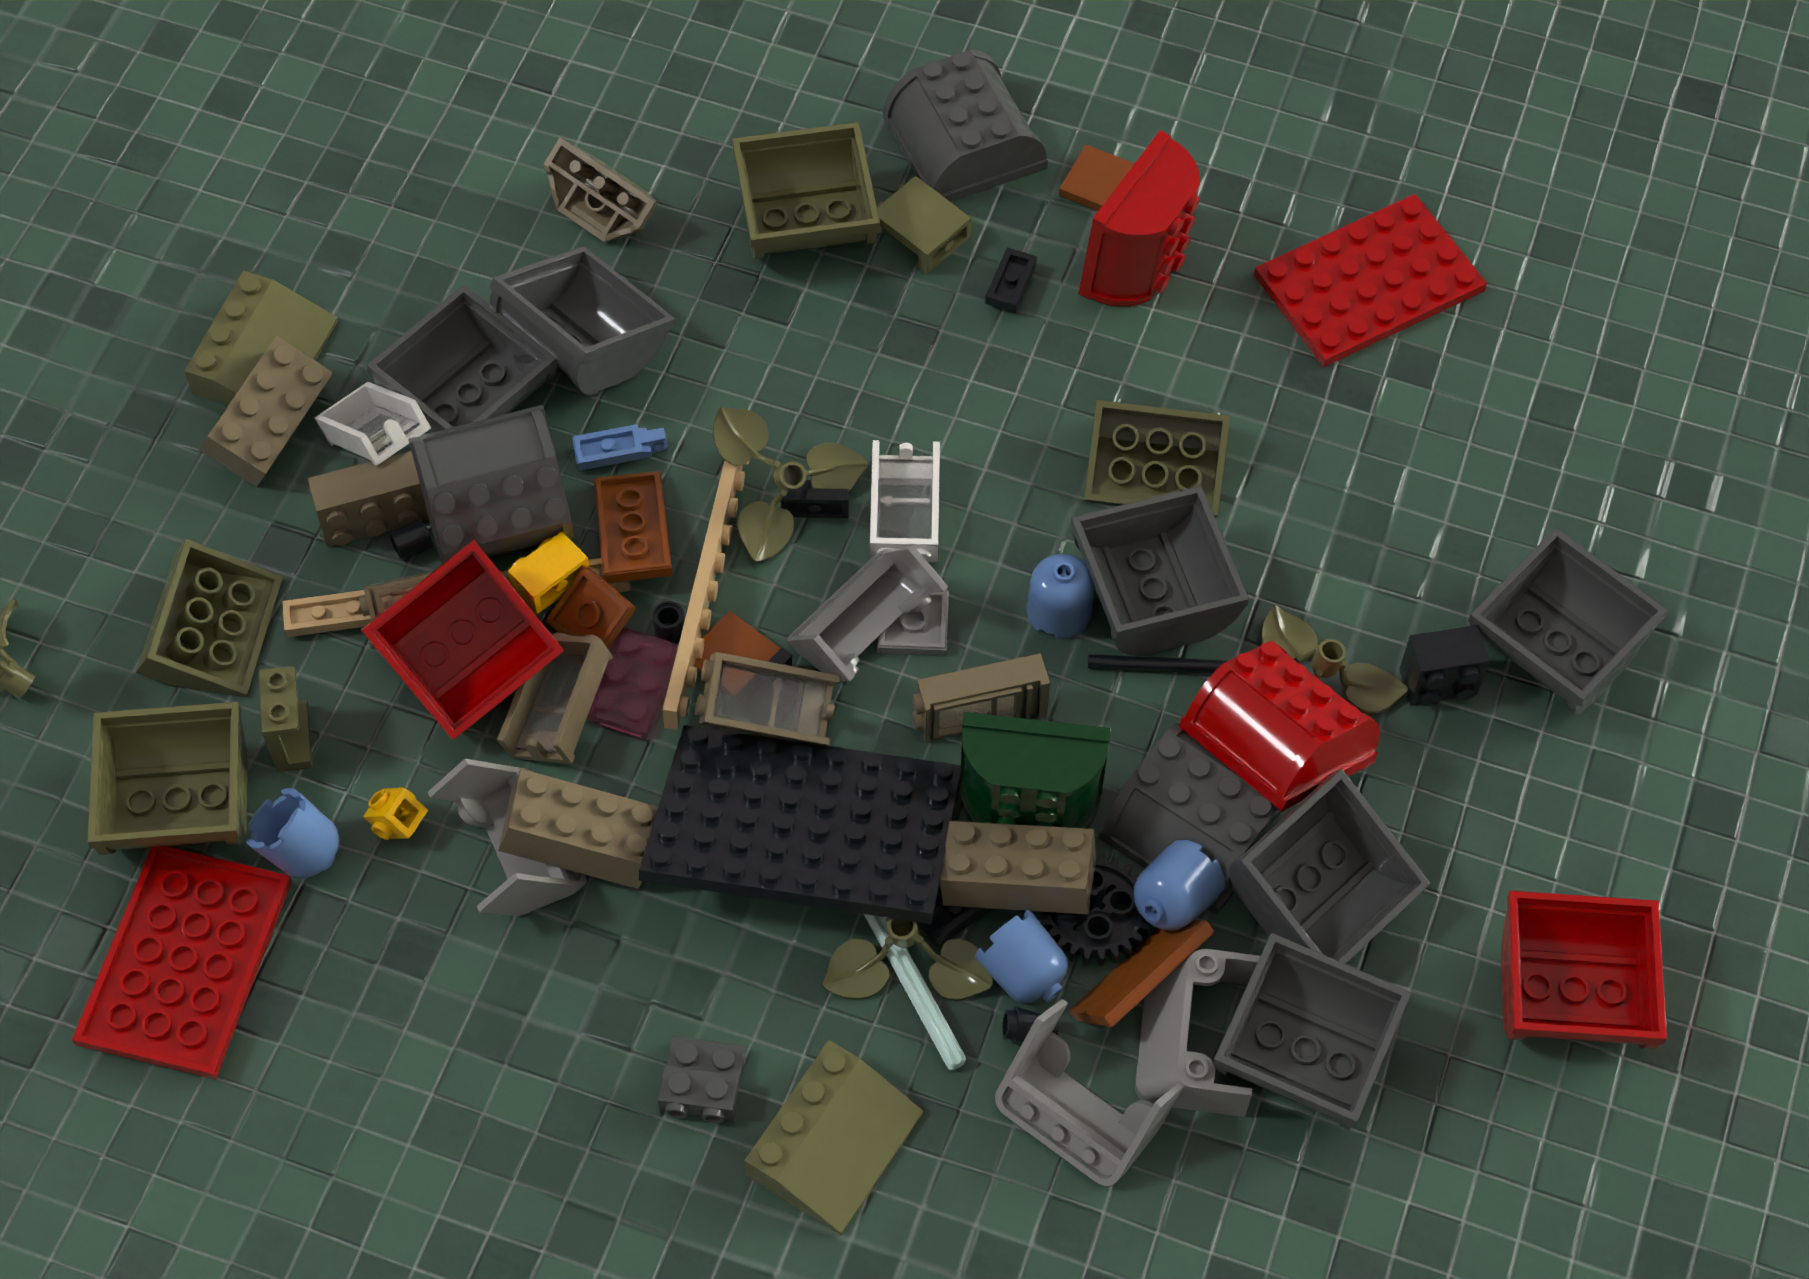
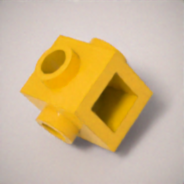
M403 787L386 788L377 791L371 797L368 803L369 808L363 818L372 825L371 830L373 833L384 840L409 839L428 812V809L409 790Z

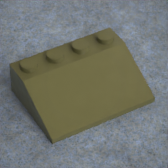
M243 270L184 370L192 394L229 405L276 335L316 361L335 328L338 318L275 280Z
M1097 400L1084 500L1124 505L1202 486L1213 515L1218 516L1230 416Z
M185 539L174 554L136 673L171 686L246 697L283 576Z
M828 1040L744 1160L746 1176L834 1232L842 1235L924 1114V1111L859 1057Z

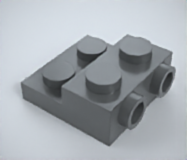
M672 1036L667 1064L664 1065L659 1090V1111H663L666 1115L674 1118H685L687 1115L700 1116L703 1120L711 1123H722L724 1120L734 1121L746 1047L744 1045Z

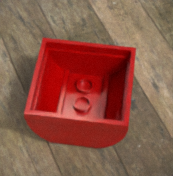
M1161 130L1157 133L1093 217L1078 292L1081 296L1111 306L1127 307L1140 305L1150 301L1156 292L1161 294L1169 283L1170 277L1168 275L1172 270L1178 272L1186 259V255L1183 252L1191 239V236L1187 234L1196 219L1192 214L1200 202V197L1197 196L1200 186V174L1196 162L1190 153L1177 141L1173 140L1169 134Z
M474 539L361 629L452 740L564 651L558 641Z
M1273 641L1265 642L1261 646L1239 654L1238 657L1223 663L1203 684L1193 699L1187 714L1182 716L1179 727L1281 811L1303 801L1317 788L1321 781L1334 771L1343 769L1349 777L1372 765L1378 754L1375 750L1380 735L1379 725L1367 714L1361 713L1358 708L1348 703L1333 691L1330 686L1315 677Z
M1509 891L1501 946L1503 1026L1508 1039L1524 1040L1525 1037L1635 1044L1641 1049L1653 1050L1659 1045H1664L1667 1040L1658 900Z

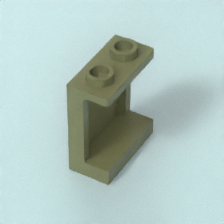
M917 176L907 183L901 184L892 196L876 205L880 220V231H877V234L884 229L918 255V268L926 274L971 238V217Z
M286 666L259 670L262 735L276 771L283 772L313 768L309 705L307 700L298 701L295 667Z

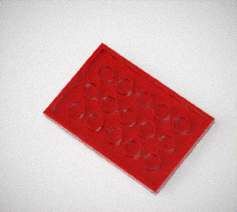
M1416 194L1255 267L1254 270L1255 278L1323 367L1484 292L1487 286L1486 281Z
M167 846L151 847L73 1035L72 1041L75 1046L216 1080L292 884L291 877L287 874Z

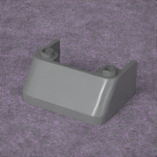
M914 545L884 549L873 556L788 637L787 641L796 652L821 672L840 675V682L851 681L859 670L856 666L860 660L858 656L904 612L911 610L919 612L932 600L929 596L931 593L943 592L948 588V585Z
M464 759L431 788L428 794L430 798L455 801L459 809V815L465 823L486 828L507 876V880L477 905L478 911L481 913L522 916L579 891L586 884L585 874L498 851L510 794L521 769L533 771L525 768Z
M1213 949L1194 951L1144 997L1135 1079V1091L1141 1100L1154 1104L1179 1082L1185 1087L1173 1108L1245 1117L1252 1096V1088L1215 1084V1066L1212 1060L1202 1053L1187 1051L1193 985L1211 986L1218 982L1248 985L1260 956Z
M1061 999L1035 1019L996 1091L995 1102L1002 1114L1100 1185L1110 1186L1125 1175L1157 1134L1185 1086L1178 1082L1154 1104L1145 1100H1138L1133 1102L1124 1114L1117 1111L1064 1072L1070 1061V1049L1062 1038L1053 1033L1068 1004L1065 1000Z

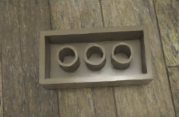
M276 335L199 450L257 487L333 372Z
M411 451L390 456L377 466L373 465L370 461L307 478L327 547L346 545L353 540L368 536H379L386 531L404 527L419 519L423 522L429 520Z
M521 769L510 794L498 851L639 889L642 881H639V868L658 806Z
M949 821L940 877L944 906L1024 911L1029 909L1030 911L1089 914L1096 861L1094 829Z

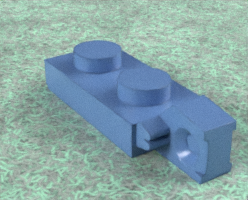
M638 424L572 437L578 471L644 459V457L652 456L653 453L668 449L664 427L647 431V428H638Z

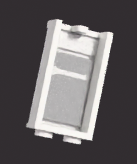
M366 382L314 417L331 446L334 444L371 460L373 465L376 466L408 445L409 438L421 436L431 429L416 400L370 382Z
M873 440L870 559L884 549L914 545L928 563L938 562L940 442L933 441V456H913V445L910 443L900 444L899 455H879V440Z

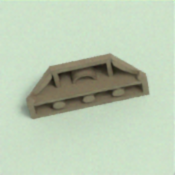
M559 137L544 162L556 210L605 243L642 230L658 203L647 191L561 137Z

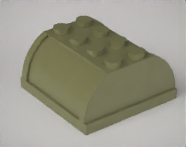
M859 122L732 139L742 203L754 260L763 259L764 255L857 242H864L865 245L876 243L877 231H880V220Z
M227 702L94 713L87 840L90 848H95L98 854L104 855L114 854L117 850L147 847L224 841L229 845L242 844L247 831L248 761L240 703Z

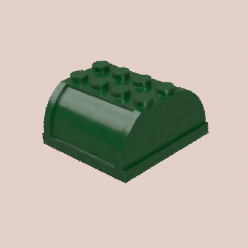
M964 712L960 799L970 822L1088 829L1094 821L1100 806L1111 728Z

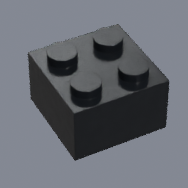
M1474 625L1410 635L1399 669L1402 681L1408 687L1406 694L1410 705L1422 704L1430 706L1449 699L1462 701L1478 694L1489 664L1488 654L1479 626Z

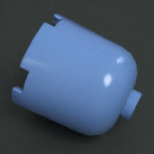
M1050 555L1041 560L1032 572L1026 603L1028 620L1035 630L1039 632L1043 630L1046 633L1054 634L1057 639L1072 638L1084 632L1087 624L1092 619L1095 608V586L1086 563L1073 555Z
M285 788L281 790L283 796L274 802H271L269 799L265 800L255 811L247 826L252 831L251 838L246 840V843L293 878H311L327 870L333 864L340 843L338 829L331 820L294 788Z
M1176 840L1165 848L1137 878L1134 885L1135 905L1142 917L1154 927L1167 931L1182 929L1210 907L1224 890L1225 876L1220 863L1216 859L1211 862L1201 852L1203 846L1189 840Z
M1028 909L1024 913L1023 920L1015 916L992 934L989 938L994 944L986 952L983 948H979L974 957L1015 1001L1022 1004H1032L1043 998L1047 1003L1063 990L1059 983L1067 974L1068 959L1047 930Z

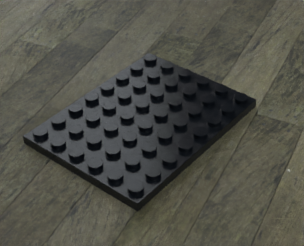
M684 725L641 861L639 881L932 924L946 849L945 844L949 821L953 819L960 783L961 765L841 747H823L804 742H790L771 737Z

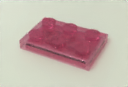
M623 627L610 647L609 651L613 659L608 661L586 720L647 740L666 698L679 645Z

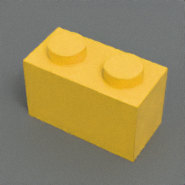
M561 531L553 538L545 539L538 549L527 557H522L514 562L508 570L510 584L526 604L538 615L562 597L583 566L589 567L588 557Z

